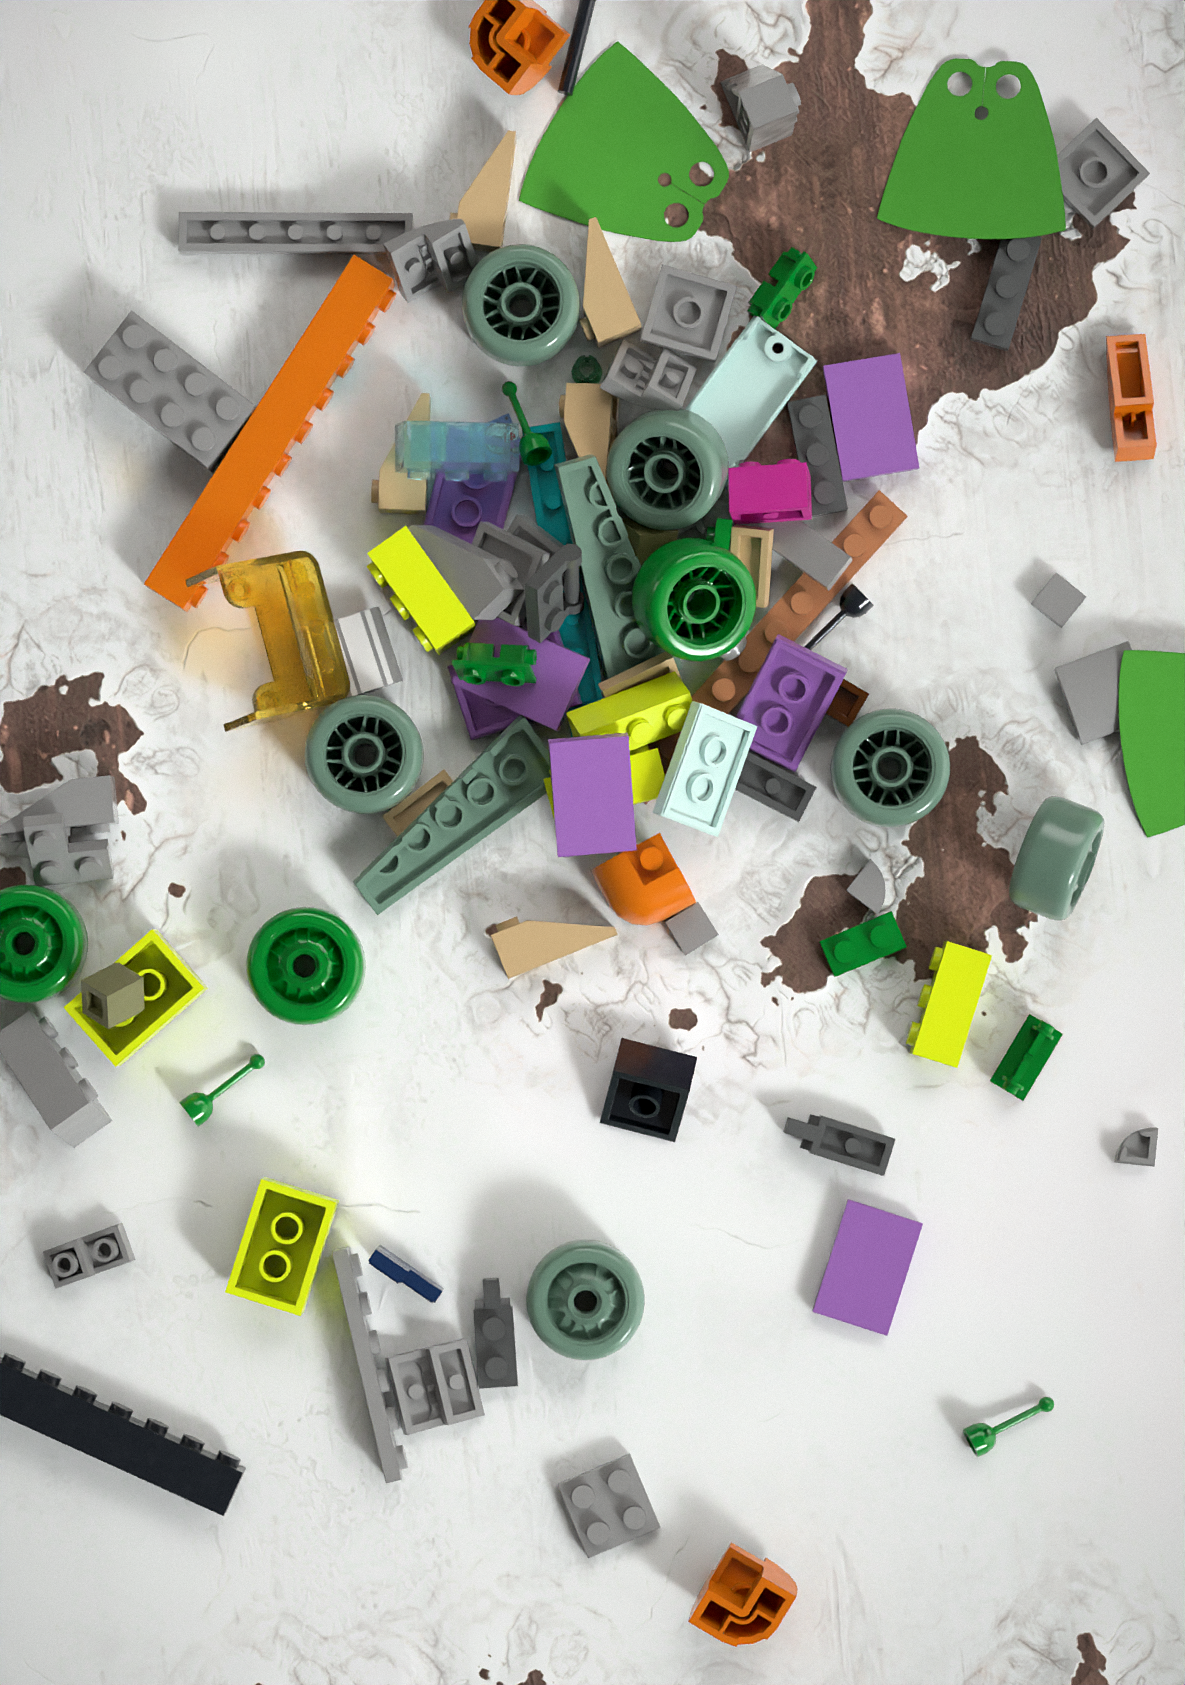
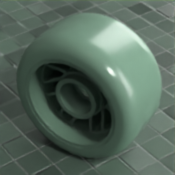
M526 244L509 245L499 248L482 258L467 278L462 296V311L465 325L473 342L490 358L511 366L540 364L558 354L568 344L576 330L580 313L577 284L567 266L558 257L545 249ZM524 299L531 303L533 308L529 315L517 317L512 314L510 307L516 300Z
M682 408L679 411L654 409L635 418L615 439L606 465L608 487L618 507L636 523L655 530L681 529L704 517L719 500L728 479V454L719 433L703 417ZM663 458L674 462L679 473L668 472L663 466Z
M355 695L331 704L320 713L312 724L305 744V765L312 784L327 801L351 813L373 814L396 806L414 789L423 768V743L416 725L399 706L377 696ZM362 745H370L376 751L375 761L369 766H360L355 761V752Z
M880 709L861 716L842 733L834 747L831 758V780L838 799L856 818L878 827H900L923 818L939 803L949 782L950 758L943 738L927 720L915 713L902 709ZM891 758L898 763L900 771L896 779L887 780L880 775L878 766L882 759Z
M1051 796L1046 798L1034 815L1017 856L1009 885L1010 900L1016 906L1056 921L1067 919L1076 907L1092 872L1104 832L1105 820L1103 816L1092 808L1063 797Z
M575 1240L554 1248L538 1263L529 1281L526 1306L530 1323L537 1336L546 1346L567 1358L595 1360L615 1353L631 1340L643 1317L645 1295L641 1277L634 1264L624 1253L601 1241ZM583 1290L593 1292L597 1298L596 1306L590 1311L579 1310L574 1304V1297L578 1292Z

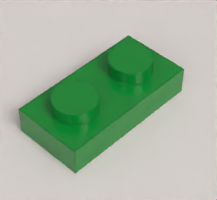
M892 911L819 941L834 977L907 947Z

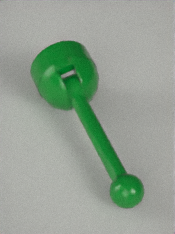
M507 381L502 385V393L509 397L524 433L518 444L521 459L527 466L542 464L552 455L550 444L543 434L531 432L516 396L517 386L514 382Z
M260 1054L252 1055L245 1067L210 1094L206 1095L196 1092L188 1095L179 1103L199 1127L211 1116L213 1112L212 1101L253 1069H261L265 1064L264 1057Z
M1043 1397L1038 1405L995 1427L985 1423H976L963 1429V1433L971 1450L978 1458L993 1449L996 1444L997 1434L1041 1411H1052L1054 1401L1050 1397Z

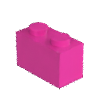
M783 459L775 465L743 462L738 467L728 468L729 513L734 525L812 520L811 475L806 462L801 463L796 459Z

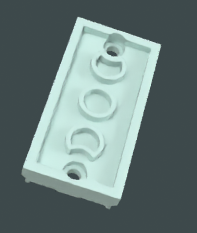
M753 316L685 409L703 417L716 429L726 447L729 468L738 467L740 463L747 459L817 361L812 355L761 320L760 317ZM776 343L781 344L783 352L779 354L774 353L772 346Z

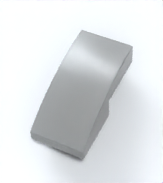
M123 1223L43 1251L55 1289L136 1260Z

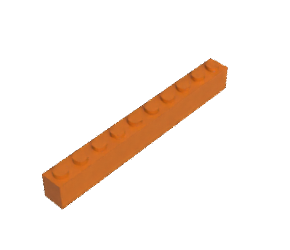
M356 255L352 256L144 582L147 588L185 612H188L191 606L198 608L209 590L204 586L212 573L219 575L230 556L225 552L232 541L235 540L239 543L246 534L251 524L246 519L255 507L260 510L271 493V489L267 488L275 474L281 477L292 460V457L288 455L296 441L302 444L313 427V424L309 422L317 409L323 411L334 394V391L330 388L338 376L344 378L355 361V358L351 355L359 343L364 346L372 336L376 328L372 322L379 311L385 313L393 303L397 295L393 291L395 287L394 279Z

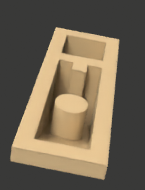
M508 130L460 200L458 213H450L449 220L462 219L466 224L474 250L493 252L502 248L516 147V131Z
M594 217L589 219L583 298V314L585 317L579 319L587 341L594 339L597 347L600 348L641 331V322L598 220Z
M566 383V395H561L559 399L560 418H564V423L578 456L594 455L607 483V459L610 449L617 438L619 397L601 389V384Z
M421 393L380 468L379 480L372 479L371 503H378L380 513L426 515L430 393Z
M516 916L497 924L498 932L492 934L491 937L506 975L510 979L618 934L615 927L529 920L520 923Z

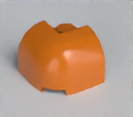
M485 0L474 14L468 27L471 28L469 42L473 55L471 59L483 73L506 93L516 96L524 94L532 89L552 68L549 63L569 38L570 34L546 14L547 11L533 0Z
M660 833L636 845L637 850L624 851L590 870L610 908L619 918L631 924L648 926L658 923L696 903L680 868L677 866Z
M731 1542L698 1594L688 1622L721 1642L735 1647L742 1644H754L763 1639L767 1640L777 1630L796 1599L798 1591L796 1582L787 1572L768 1558L762 1561Z

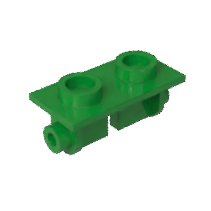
M793 247L788 252L783 251L768 273L778 283L774 287L763 280L752 298L748 301L750 307L747 312L751 316L762 318L765 323L776 329L778 324L786 320L790 315L793 303L801 291L807 289L814 279L815 271L818 267L805 251L801 253Z
M466 642L465 646H458L457 660H452V665L459 680L469 684L480 685L486 681H496L509 686H522L524 683H536L537 681L531 665H536L537 651L536 649H530L529 645L501 644L500 657L497 658L494 657V644Z
M1029 1014L991 1077L990 1082L1024 1101L1063 1034L1050 1024Z

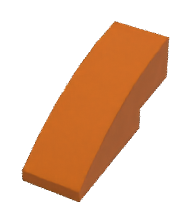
M1146 335L1106 336L1108 394L1115 462L1154 459L1157 442L1153 418L1154 398Z

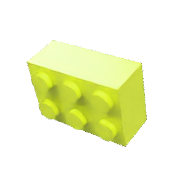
M406 526L367 553L372 561L367 565L369 572L382 589L387 585L392 589L394 595L389 599L404 621L412 617L417 624V627L412 631L427 652L434 648L437 654L441 655L474 631L476 627L474 620Z
M157 929L150 930L114 962L124 965L143 977L145 1008L141 1013L107 1029L82 1013L81 992L63 1007L115 1067L125 1063L208 989L207 985Z
M268 1177L261 1178L225 1293L301 1316L308 1301L339 1200Z

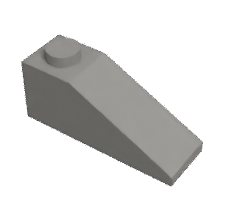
M413 524L409 528L411 534L473 620H494L525 590L517 580L518 574L507 561L435 526Z

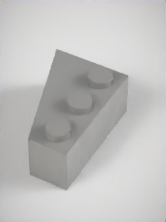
M762 64L720 81L749 153L793 134L794 125L797 122V114L799 113L798 106L801 105V100L793 82L787 84L783 74Z
M29 1010L0 1031V1053L49 1129L75 1148L113 1120L98 1101L97 1097L99 1096L94 1087L86 1078H82L76 1070V1067L79 1065L66 1047L61 1048L55 1040V1037L59 1034L46 1016L40 1019Z

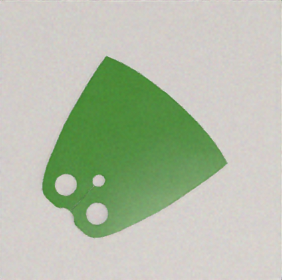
M617 41L585 72L575 85L573 95L567 96L555 114L531 160L519 201L587 226L589 219L596 217L601 230L655 241L681 242L687 241L695 235L703 222V207L708 200L719 196L728 181L729 170L717 146L686 106L635 55ZM705 162L713 168L714 178L709 185L697 186L691 181L689 172L694 164ZM667 173L671 176L672 181L669 186L663 187L658 183V177L661 174ZM680 203L687 208L689 218L683 226L674 228L666 223L664 212L670 204Z
M955 58L946 61L940 66L927 85L905 130L881 200L877 216L878 220L916 232L969 239L1028 238L1066 230L1063 192L1054 137L1040 89L1032 72L1025 64L1016 61H1000L994 66L983 67L972 59ZM956 72H964L972 79L971 90L964 96L953 95L948 89V80ZM1010 74L1019 79L1021 88L1015 97L1006 99L998 95L996 83L1000 77ZM981 106L986 107L988 110V116L983 120L975 117V110Z
M1124 650L1120 668L1118 696L1121 747L1133 804L1148 838L1185 825V653Z

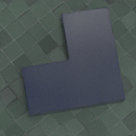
M382 1245L375 1249L368 1260L371 1266L397 1284L402 1282L431 1303H435L444 1288Z

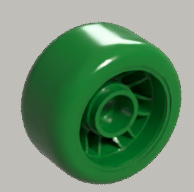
M682 538L666 543L645 560L634 581L632 609L640 630L654 645L676 658L687 661H707L729 652L744 638L755 615L756 589L749 570L736 555L708 540ZM694 592L693 598L687 603L689 596Z
M15 885L0 890V997L13 1002L33 1003L48 1000L61 994L77 979L87 957L88 936L80 913L67 898L49 888L36 885ZM24 932L30 933L35 940L33 951L27 955L19 953L16 948V939Z
M314 907L291 908L271 917L254 935L246 958L247 980L259 1004L274 1017L297 1025L319 1024L342 1014L355 1001L361 991L366 971L364 950L360 939L351 926L339 916ZM304 954L310 955L316 963L314 973L306 978L299 976L294 968L296 959Z

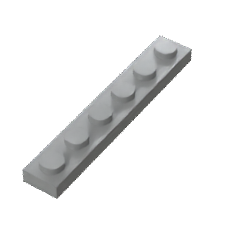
M179 212L178 251L180 254H386L384 243L413 230V213Z
M349 1246L334 1249L332 1256L386 1483L398 1481L403 1477L402 1469L408 1468V1462L404 1446H396L393 1431L399 1430L394 1406L387 1408L384 1392L390 1391L386 1369H378L375 1354L381 1353L377 1331H369L366 1316L372 1314V1309L367 1291L360 1293L357 1277L363 1276L358 1253L351 1254Z

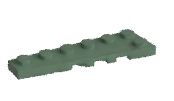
M589 454L555 464L554 466L572 542L582 550V563L579 566V572L604 678L607 680L665 651L654 645L642 633L635 620L632 609V590L641 564L632 549L627 537L629 535L621 517L617 513L616 504L598 461L594 455ZM672 656L678 671L683 670L680 658Z
M523 715L518 716L353 881L377 915L547 793L543 779L551 777L549 772V751Z

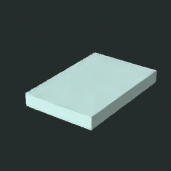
M692 701L652 813L718 837L757 726L704 704Z

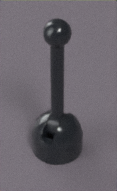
M852 583L840 597L839 605L841 611L804 647L812 650L846 616L852 618L861 617L874 605Z

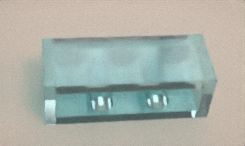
M402 421L395 425V472L407 473V479L427 480L431 479V473H445L446 480L452 481L469 480V474H484V481H506L507 475L519 471V423Z

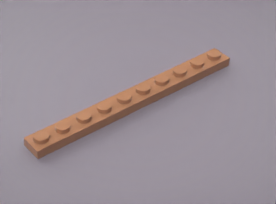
M879 490L831 542L853 559L832 588L828 591L803 573L746 636L747 644L744 650L736 658L729 661L724 660L691 696L692 701L729 714L750 690L777 635L780 634L794 642L908 516ZM681 732L648 744L649 750L658 748L665 776Z

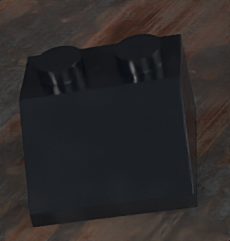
M621 1038L599 1123L675 1142L689 1096L697 1057Z

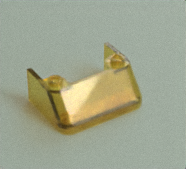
M300 550L218 565L185 580L187 587L220 582L223 594L232 606L239 609L255 607L274 681L267 682L256 688L252 698L254 712L223 724L225 732L270 723L324 708L348 696L350 692L348 672L320 566L312 554Z

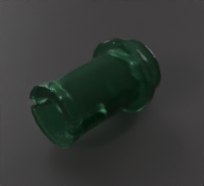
M582 355L572 367V379L575 383L598 384L602 377V367L592 355H589V357ZM583 367H591L594 371L589 374V377H585L580 372Z

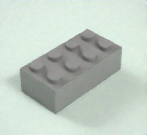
M132 310L84 371L91 381L211 473L226 456L256 408V405Z

